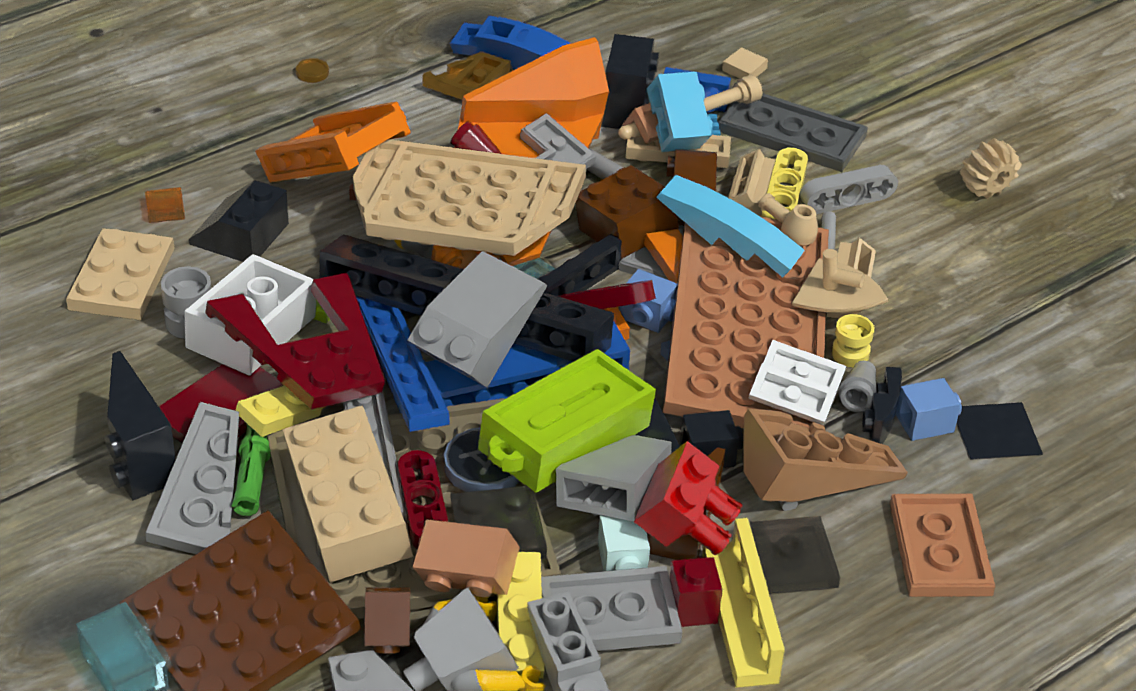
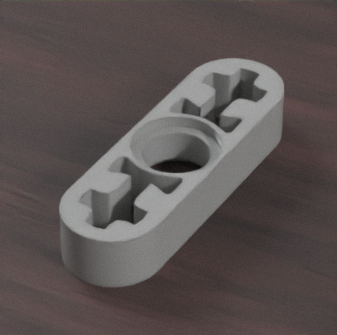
M885 165L867 167L810 180L802 187L800 199L803 204L814 208L816 214L825 213L827 211L884 200L896 191L898 179ZM856 184L855 188L851 192L842 195L843 191L848 186Z

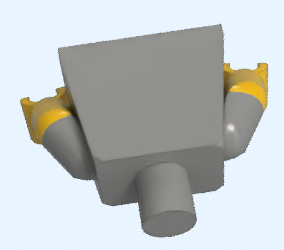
M469 588L463 590L454 599L439 601L433 606L424 624L414 635L425 657L404 670V674L415 691H422L437 680H440L447 691H544L546 685L542 682L538 683L541 672L536 666H527L523 670L522 675L518 674L516 670L519 669V666L492 625L496 618L497 603L494 601L488 603V597L473 595Z

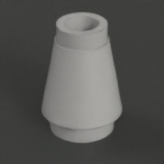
M869 361L857 362L839 387V397L847 409L854 412H862L864 408H870L873 393H877L876 368Z

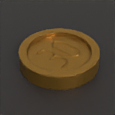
M309 58L300 61L296 65V76L304 82H320L329 75V66L321 59Z

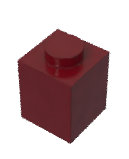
M714 557L671 561L670 583L681 627L718 624L723 589Z

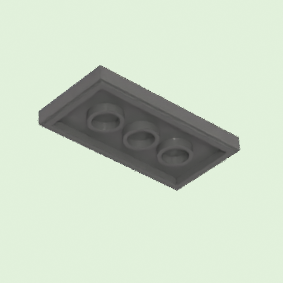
M762 93L760 100L749 104L733 102L718 122L721 133L776 151L784 148H797L807 154L809 162L843 172L866 138L868 127L764 93Z

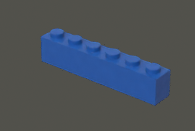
M613 321L611 348L605 354L629 370L630 348ZM513 343L487 388L437 360L425 363L447 407L501 398L506 399L569 365L573 361Z

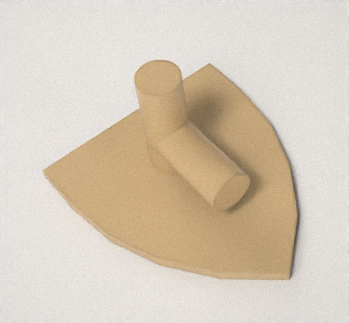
M826 249L822 253V259H818L792 302V306L828 313L853 312L888 302V298L881 287L868 275L851 266L838 263L837 251Z

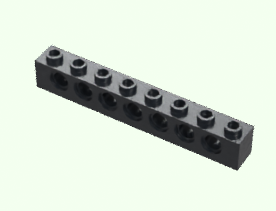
M345 234L320 250L319 278L347 273L355 296L421 316L427 306L464 270ZM543 292L514 344L573 362L596 349L605 353L611 348L614 313Z

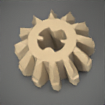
M993 138L987 144L981 142L979 148L971 150L972 154L962 161L964 166L959 173L962 175L966 187L978 197L984 196L988 199L994 193L1000 195L1005 187H1010V182L1019 176L1017 171L1021 168L1022 164L1018 160L1019 157L1015 153L1016 151L1003 140L998 141Z

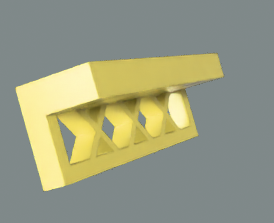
M748 518L735 519L732 542H729L721 553L713 555L704 546L702 551V558L714 557L723 589L719 624L735 687L779 684L785 651Z

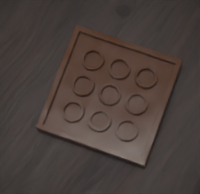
M269 510L120 601L127 617L181 691H267L361 630L358 618Z

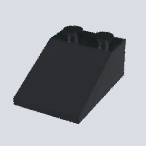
M114 352L112 354L107 412L110 434L105 436V443L111 457L114 459V464L109 465L112 479L117 488L124 487L132 501L164 489L176 461L172 427L122 352Z

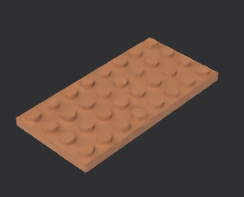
M761 217L781 231L782 223L780 221ZM684 222L663 413L683 417L686 414L730 410L735 426L739 425L741 428H744V414L748 408L780 411L790 414L749 399V394L772 340L824 358L826 312L792 306V302L818 259H822L823 251L828 249L829 229L818 228L816 239L812 244L799 245L805 251L791 270L782 278L756 254L746 261L721 238H718L711 245ZM790 414L793 419L792 423L810 427L812 421Z

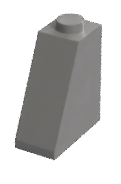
M631 435L559 465L556 468L557 506L634 522L657 465L671 454L672 442Z

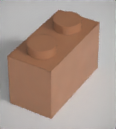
M426 520L413 569L422 578L425 585L435 591L449 592L451 588L463 590L469 588L471 593L478 597H490L491 593L507 595L520 547L508 529Z

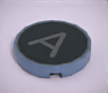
M472 428L457 434L447 444L444 452L445 473L455 487L471 494L478 495V491H489V495H495L512 489L519 482L517 478L509 472L502 471L501 467L488 460V456L478 450L481 428Z

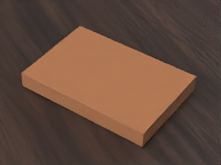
M892 494L890 507L909 597L993 596L995 583L973 494Z

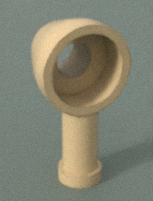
M770 193L765 194L761 198L758 207L763 211H767L782 223L781 232L801 246L812 244L815 241L818 223L814 208L806 204H799L789 211L776 201L775 197Z

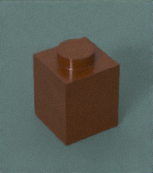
M366 587L365 646H374V652L399 653L400 646H409L410 587Z

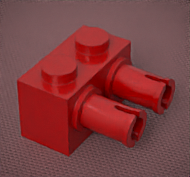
M687 441L657 465L634 523L666 547L682 535L689 534L710 550L713 555H718L725 549L732 535L706 516L704 508L722 521L725 526H728L737 518L743 505L715 485V477L720 466Z

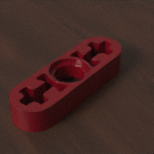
M652 280L578 291L558 296L599 309L637 304L656 299Z
M413 450L406 452L400 457L398 472L407 512L410 540L412 545L418 550L426 520L449 521L434 457L428 452ZM414 469L420 470L422 480L415 481ZM418 496H429L434 501L428 505H417L412 500Z

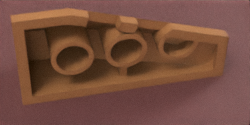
M748 408L744 414V474L761 500L796 502L901 480L908 474L887 445L849 433L842 439L827 432L824 425L812 422L809 428L792 423V415L780 411Z

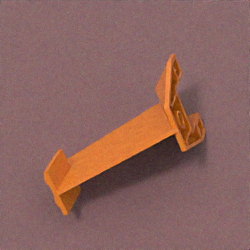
M594 37L563 45L464 95L458 129L467 121L473 125L479 124L502 154L536 158L539 154L520 138L521 129L547 113L589 149L592 141L599 138L609 93L597 39ZM551 231L515 256L495 255L491 252L486 253L499 260L501 258L503 262L511 266L540 258ZM434 245L431 260L465 269L482 251L459 250L454 247Z

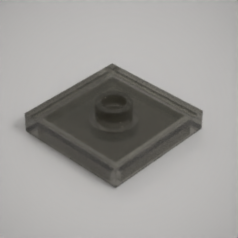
M821 516L749 522L769 594L839 588L840 575Z

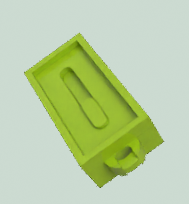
M596 349L484 410L482 413L478 450L488 456V460L501 467L502 471L509 472L537 493L556 482V468L559 465L635 435L649 427L656 389L605 353Z

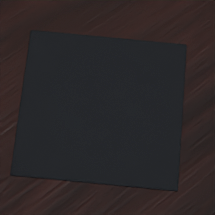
M1022 402L962 406L957 424L970 459L1043 455Z

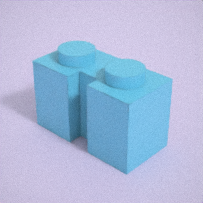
M697 72L658 74L648 86L647 92L652 114H656L658 119L656 130L661 152L675 151V149H700L712 136V120L706 113L704 105L705 92L702 84H699Z

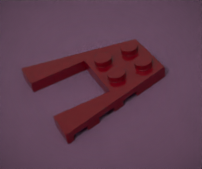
M347 273L313 279L311 293L335 325L338 332L277 345L244 294L207 301L206 315L210 319L217 317L225 325L224 331L236 342L242 340L253 350L252 357L261 365L269 364L278 372L277 379L311 410L382 393L385 380Z

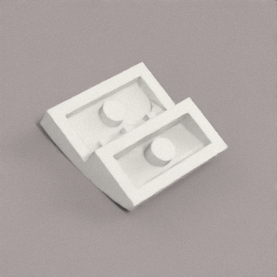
M772 340L749 394V399L824 425L846 366Z

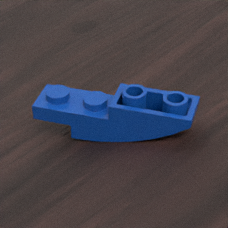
M488 16L483 25L464 23L450 43L454 54L471 56L484 52L510 60L513 70L563 45L571 44L538 27L495 16Z

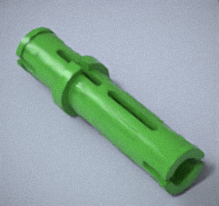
M246 423V435L239 445L241 463L232 507H234V511L239 515L252 516L258 512L260 507L259 500L264 479L265 463L270 459V447L267 435L261 437Z

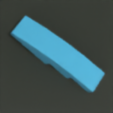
M675 175L657 196L663 204L711 245L718 238H721L746 261L756 254L782 278L791 270L805 251L774 225L743 205L708 187Z

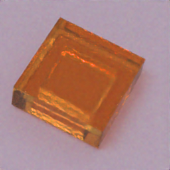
M181 187L145 191L149 223L185 219Z

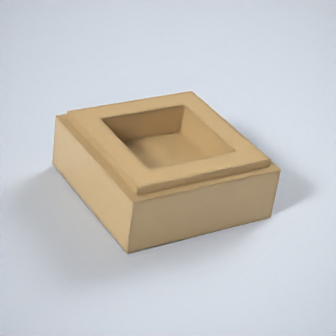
M741 47L723 61L722 71L739 79L748 75L757 77L767 69L768 59Z

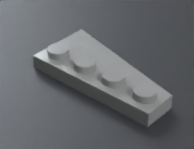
M203 402L199 403L146 530V542L198 554L230 534L239 428L238 411Z

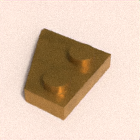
M479 52L465 60H458L447 64V71L434 75L431 71L425 72L422 75V86L463 100L464 95L510 73V61Z

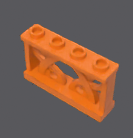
M395 101L318 116L313 119L315 126L288 141L267 144L255 150L269 182L348 171L359 165L358 156L388 139L403 138L411 132L404 112L401 110L398 102Z

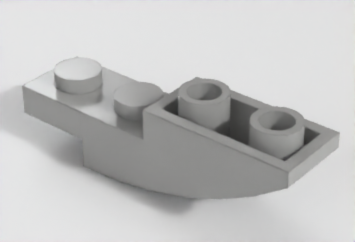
M566 591L527 602L533 631L553 691H610L600 671L601 658L570 592Z

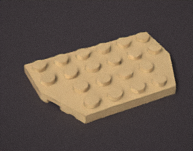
M388 139L366 152L353 175V189L367 236L381 237L386 240L396 239L418 242L422 245L433 244L454 247L459 250L469 249L491 252L495 255L515 256L570 217L586 178V165Z

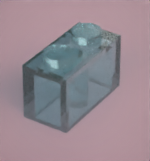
M126 602L76 623L81 653L106 691L169 690L167 670L172 668L168 653L162 644L154 645L150 639L152 635L145 618L142 615L135 616Z

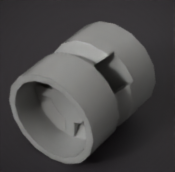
M178 267L170 270L161 280L166 329L170 334L178 338L185 339V310L211 289L210 276L206 271L197 267Z

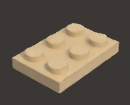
M102 228L66 298L68 310L141 320L174 251L173 238Z

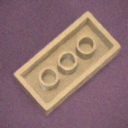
M363 405L283 429L292 465L329 582L413 557L406 524Z

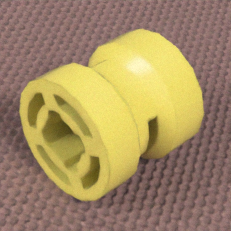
M849 314L839 318L835 330L836 339L833 342L832 356L837 363L853 368L857 362L869 360L874 325L868 318L857 314Z

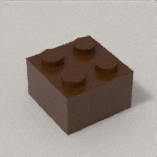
M632 165L619 169L616 173L599 182L592 183L586 189L580 191L575 203L579 230L596 242L601 241L610 234L622 240L621 259L645 247L644 240L646 234L678 229L679 225L678 216L657 198L665 186Z

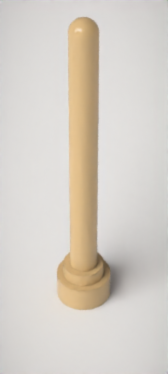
M754 75L740 78L733 85V88L705 97V109L709 111L735 101L743 102L744 104L758 101L762 97L761 84ZM635 122L622 126L618 132L620 138L624 140L641 135Z

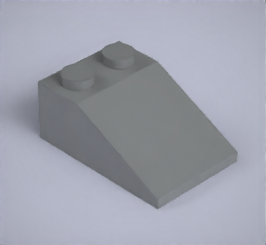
M482 251L427 306L407 341L426 355L487 388L547 285Z

